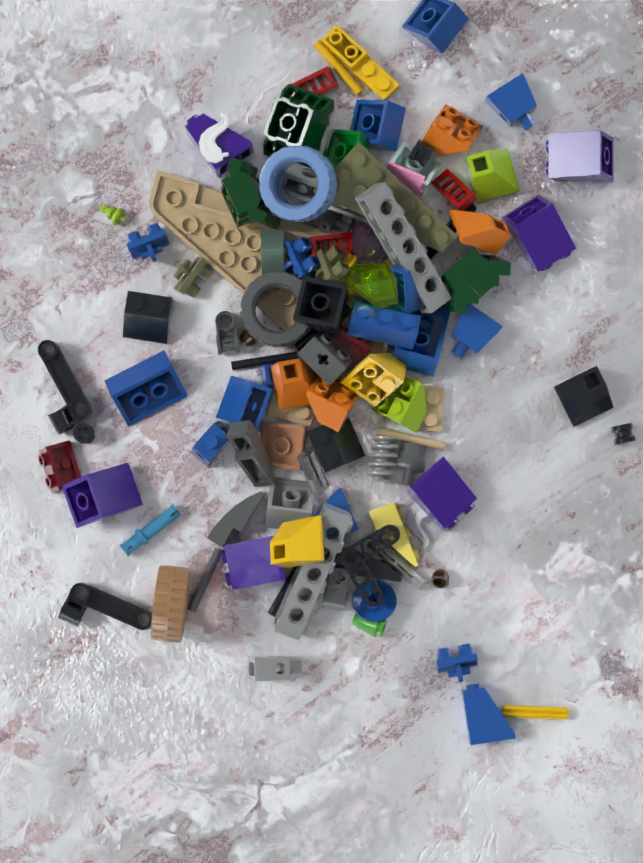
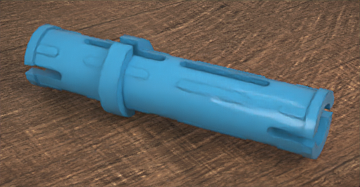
M172 504L141 530L137 529L132 537L120 544V547L127 556H130L136 549L143 544H148L149 539L181 516L180 512Z

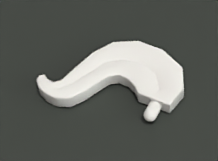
M224 113L220 114L222 117L221 122L206 129L201 134L199 141L201 154L207 162L214 164L222 162L223 157L229 156L228 152L222 153L221 148L215 142L216 138L229 127L228 117Z
M415 503L410 507L406 515V525L410 532L422 542L419 550L423 551L429 546L430 538L422 528L421 521L428 515Z

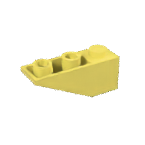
M393 502L369 511L368 513L375 531L386 525H394L399 529L400 538L391 547L414 567L418 566L417 561L420 560L416 547L411 548L409 543L412 536L408 526L403 527L401 519L404 518L400 505L395 506ZM387 528L385 530L386 534L381 538L393 541L396 532L395 530L390 531Z

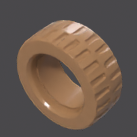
M168 565L159 566L152 610L151 639L176 643L182 641L188 602L190 569Z

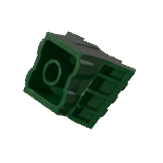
M288 84L282 90L280 98L275 97L262 134L266 136L263 143L264 155L271 157L274 152L289 146H306L320 151L323 135L329 125V115L334 111V99ZM304 162L298 163V164L304 165V166H306V167L312 168V167L309 166L307 163H304Z
M231 157L227 166L230 176L221 180V192L237 228L246 224L260 223L278 230L282 219L272 215L273 213L266 207L261 198L259 179L256 178L258 168L245 160Z
M472 248L441 276V280L447 284L452 298L442 306L453 313L467 314V303L478 304L479 299L492 287L499 286V275L510 276L511 263L496 255H481L475 248Z

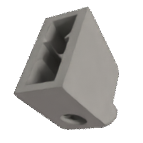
M288 656L248 657L249 679L253 681L290 680V674L302 673L301 660L290 661ZM280 664V670L276 672L275 666Z

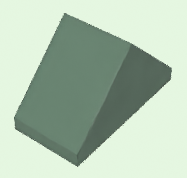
M261 230L262 275L273 271L284 272V230Z

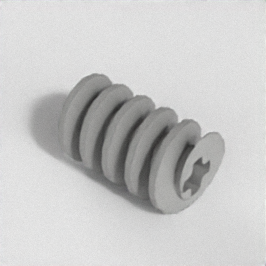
M380 435L372 436V440L378 444L371 445V449L376 451V453L369 454V457L375 460V462L368 463L367 466L372 468L373 471L366 472V475L372 478V481L393 484V481L388 476L394 475L395 472L390 470L389 467L396 466V463L391 461V458L398 457V454L392 452V449L399 448V445L395 444L394 440L400 439Z

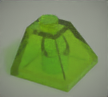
M386 261L350 267L351 271L345 278L352 290L376 307L387 308L392 304L398 303L397 278Z

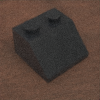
M303 276L293 320L316 331L339 336L349 297L348 285Z
M128 291L124 311L123 338L167 344L174 304L173 298Z
M349 416L339 432L325 425L307 431L325 474L366 456Z

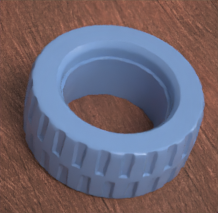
M289 146L274 152L266 160L259 177V190L266 207L279 218L292 222L311 221L320 217L332 205L337 194V175L333 165L321 152L306 146ZM304 162L314 169L318 178V188L310 202L302 206H295L284 197L281 181L284 173L290 166Z

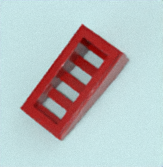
M328 66L291 84L308 90L306 83L309 82L313 92L320 95H325L340 88L331 67ZM324 75H326L330 83V85L326 86V83L322 77ZM315 79H318L322 89L318 90Z
M448 168L431 182L433 187L455 210L464 211L477 200L475 194ZM448 176L450 179L440 186L439 183ZM454 182L455 185L446 191L445 189ZM457 188L460 189V190H459L456 194H454L453 196L450 195V194L453 193ZM464 193L465 196L457 202L456 199Z
M353 232L309 237L313 245L308 251L309 256H317L316 243H318L319 250H325L324 242H327L329 250L334 245L333 240L337 241V247L344 251L345 256L348 253L356 255ZM342 239H346L347 250L343 249Z

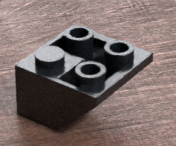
M597 366L554 386L573 427L614 408L607 385Z

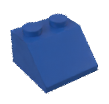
M422 0L403 24L402 28L428 48L443 54L469 18L452 1Z
M357 100L350 130L363 132L368 147L371 149L397 151L406 108L389 100Z

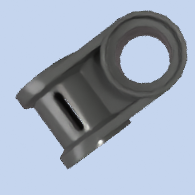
M222 311L215 318L218 355L228 351H237L239 353L241 349L236 319L231 312ZM224 315L232 318L231 325L226 328L222 327L219 323L220 318Z
M336 566L333 572L329 573L322 607L345 611L349 575L344 567ZM338 571H341L342 576H345V579H341L340 583H337L336 579L332 577L337 575Z

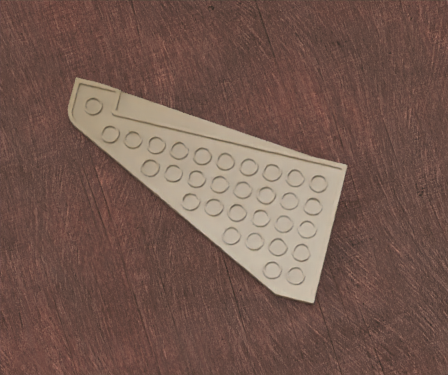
M157 171L149 201L154 216L243 294L255 278L262 276L261 230L275 229L260 223L246 224L237 228L221 192L180 176ZM284 219L281 220L278 230H284V243L288 240L296 241L301 237L309 238L312 236L330 235V233H323L319 229L306 224ZM342 239L343 249L347 250L346 239ZM333 240L334 245L337 246V241ZM324 242L325 251L328 252V244ZM316 243L317 252L319 251L318 243ZM355 243L356 255L354 256L358 258V261L346 281L351 286H356L357 283H360V289L357 293L349 295L348 306L352 310L354 296L371 299L366 293V286L368 281L375 276L383 277L389 285L386 297L377 301L394 304L393 263L386 254ZM284 246V266H285V264L288 263L289 261H288V259H287L288 253H287L286 248H285V246ZM281 289L270 290L259 299L257 308L282 330L288 329L296 322L293 320L297 299L290 292ZM351 313L343 318L342 325L348 328ZM368 340L370 342L368 346L372 347L369 354L387 352L388 344ZM347 367L337 378L341 381L352 369Z

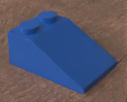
M441 306L433 313L420 312L421 319L418 336L413 350L395 346L393 356L406 365V370L434 376L450 310Z

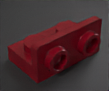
M341 325L339 336L329 335L340 349H344L349 354L353 362L348 367L354 369L368 356L372 347L368 346L370 342L366 339L346 335L348 328Z
M70 440L39 450L38 460L46 474L45 483L52 493L62 490V485L81 477Z

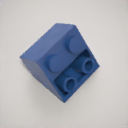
M231 376L216 418L229 423L251 420L258 432L273 389Z

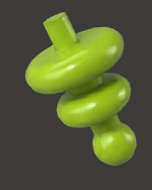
M104 204L100 206V211L106 213L107 219H112L113 225L126 221L123 208L117 209L115 206L108 208Z

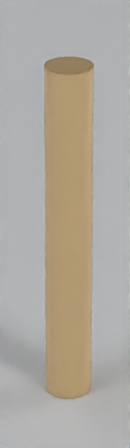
M380 427L378 433L380 436L400 439L398 441L444 451L445 442Z

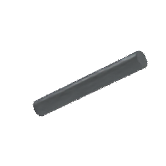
M214 549L188 606V610L196 613L219 562L222 550Z

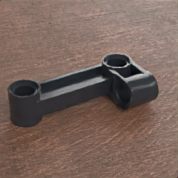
M44 340L38 346V354L66 403L63 408L48 415L57 434L60 435L88 419L93 412V408L60 346L54 341ZM51 344L55 350L53 355L47 357L44 349L47 345ZM80 403H84L87 408L86 413L82 416H79L76 412V407Z
M83 582L73 585L58 615V619L79 627L87 607L139 630L150 628L152 612ZM80 586L85 587L87 590V596L84 599H79L76 596V590ZM141 613H145L149 617V623L146 626H141L138 623L137 619Z

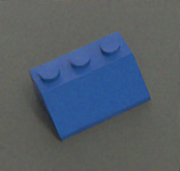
M354 296L346 335L413 350L420 325V310L407 313L394 307V304Z
M165 350L104 380L113 401L128 426L188 396Z

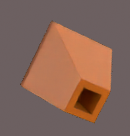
M445 104L430 125L422 141L424 145L434 147L433 152L439 156L468 151L484 126L480 125L476 120L463 115L456 108Z
M452 209L449 212L453 221L452 224L458 232L459 240L465 245L477 247L481 252L496 255L511 238L506 223L495 217Z
M301 358L281 361L272 365L271 371L279 409L285 410L310 405L306 392L318 377L317 373Z
M318 375L307 390L306 396L318 422L339 432L359 395L337 379L329 386Z

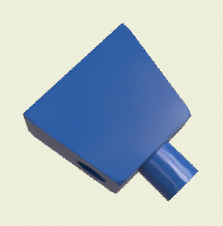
M523 73L487 95L485 100L487 104L508 126L519 121L524 131H527L536 125L530 113L536 110L537 104Z
M467 303V314H461L451 335L458 342L451 353L460 359L464 358L468 350L477 354L503 326L470 303Z
M220 421L213 423L192 447L191 453L208 467L230 443L226 437L229 429Z

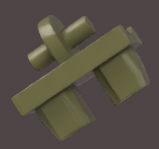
M335 245L328 252L320 249L317 252V256L321 266L315 274L316 279L347 285L345 276L351 270L349 265L341 260L345 256L344 251Z
M197 256L192 263L187 258L182 265L175 262L173 266L178 270L173 277L179 281L173 289L181 294L185 293L195 298L201 289L193 283L196 276L198 275L206 281L213 273L208 265H206L207 261Z

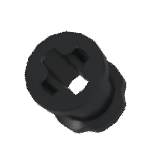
M81 423L74 428L73 436L79 443L89 444L95 438V430L92 426ZM81 429H89L87 432L89 437L87 439L84 437L80 439Z

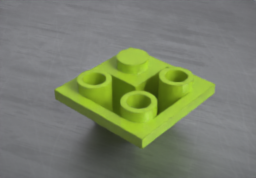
M508 148L487 150L466 156L465 164L477 203L520 192Z
M405 376L404 382L376 407L373 406L371 410L417 433L427 414L424 384Z

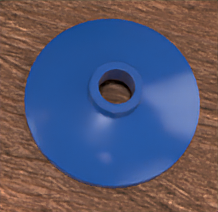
M376 580L383 593V601L379 606H368L363 601L357 588L353 592V609L359 617L366 621H383L395 611L397 604L396 594L390 585L380 580ZM373 581L368 586L360 588L362 592L368 591V602H378L377 597L379 593H374L370 588L375 586Z

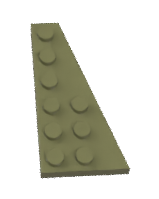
M358 142L334 168L338 187L333 202L365 216L355 197L374 184L385 182L393 190V197L397 204L404 209V216L408 223L414 227L416 237L420 243L443 252L458 236L361 142ZM318 186L313 190L314 193H316ZM381 204V212L384 214L385 206ZM393 223L392 229L396 231V225Z

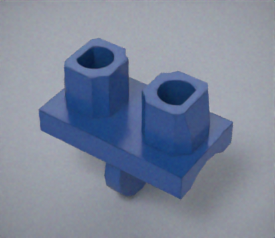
M158 223L149 225L147 227L149 235L141 238L139 231H134L127 235V247L133 259L140 256L142 260L151 257L152 261L155 262L157 261L155 255L163 252V247L170 245L165 230H162Z
M301 237L296 241L288 240L285 242L284 246L288 253L287 259L289 261L284 266L286 272H294L295 276H298L299 279H302L303 276L316 278V270L321 264L316 255L309 256L307 253L313 246L310 239Z
M470 643L458 646L460 656L451 657L450 648L438 649V660H436L438 673L448 672L449 678L457 677L459 683L463 682L462 675L471 674L470 667L478 666L477 653L473 652Z

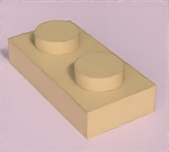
M424 386L427 414L418 431L441 433L445 387Z
M273 393L267 415L311 427L314 412L311 405L280 410L277 394Z

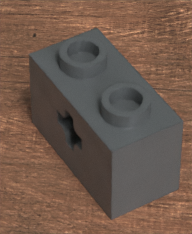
M320 331L297 354L329 386L353 362L349 354L344 349H340L329 334Z

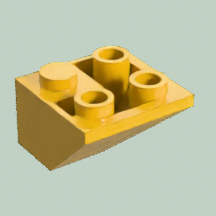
M390 353L369 354L344 376L340 383L355 391L354 393L376 407L404 382L406 365Z
M318 515L282 523L270 541L271 565L290 568L324 561L322 516Z

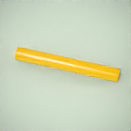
M318 40L313 46L356 96L359 95L363 89L321 40Z

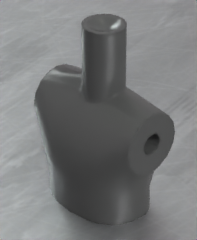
M329 209L321 214L320 217L308 221L318 226L319 230L323 233H329L334 228L350 232L352 224L341 220V213Z
M402 443L395 466L397 469L404 470L402 485L411 486L413 473L424 472L426 461L424 446Z

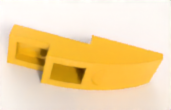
M337 24L321 39V42L362 85L381 100H389L401 88L400 84L368 56V53Z

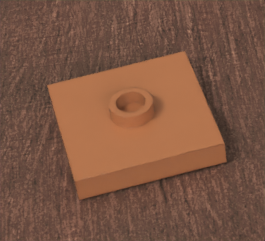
M262 421L260 438L268 454L271 467L303 470L299 456L305 452L307 426Z

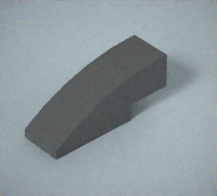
M251 420L231 423L226 437L237 451L235 455L237 463L254 487L273 485L275 478L268 454Z
M260 491L234 506L214 526L207 539L224 547L234 528L243 532L265 494Z

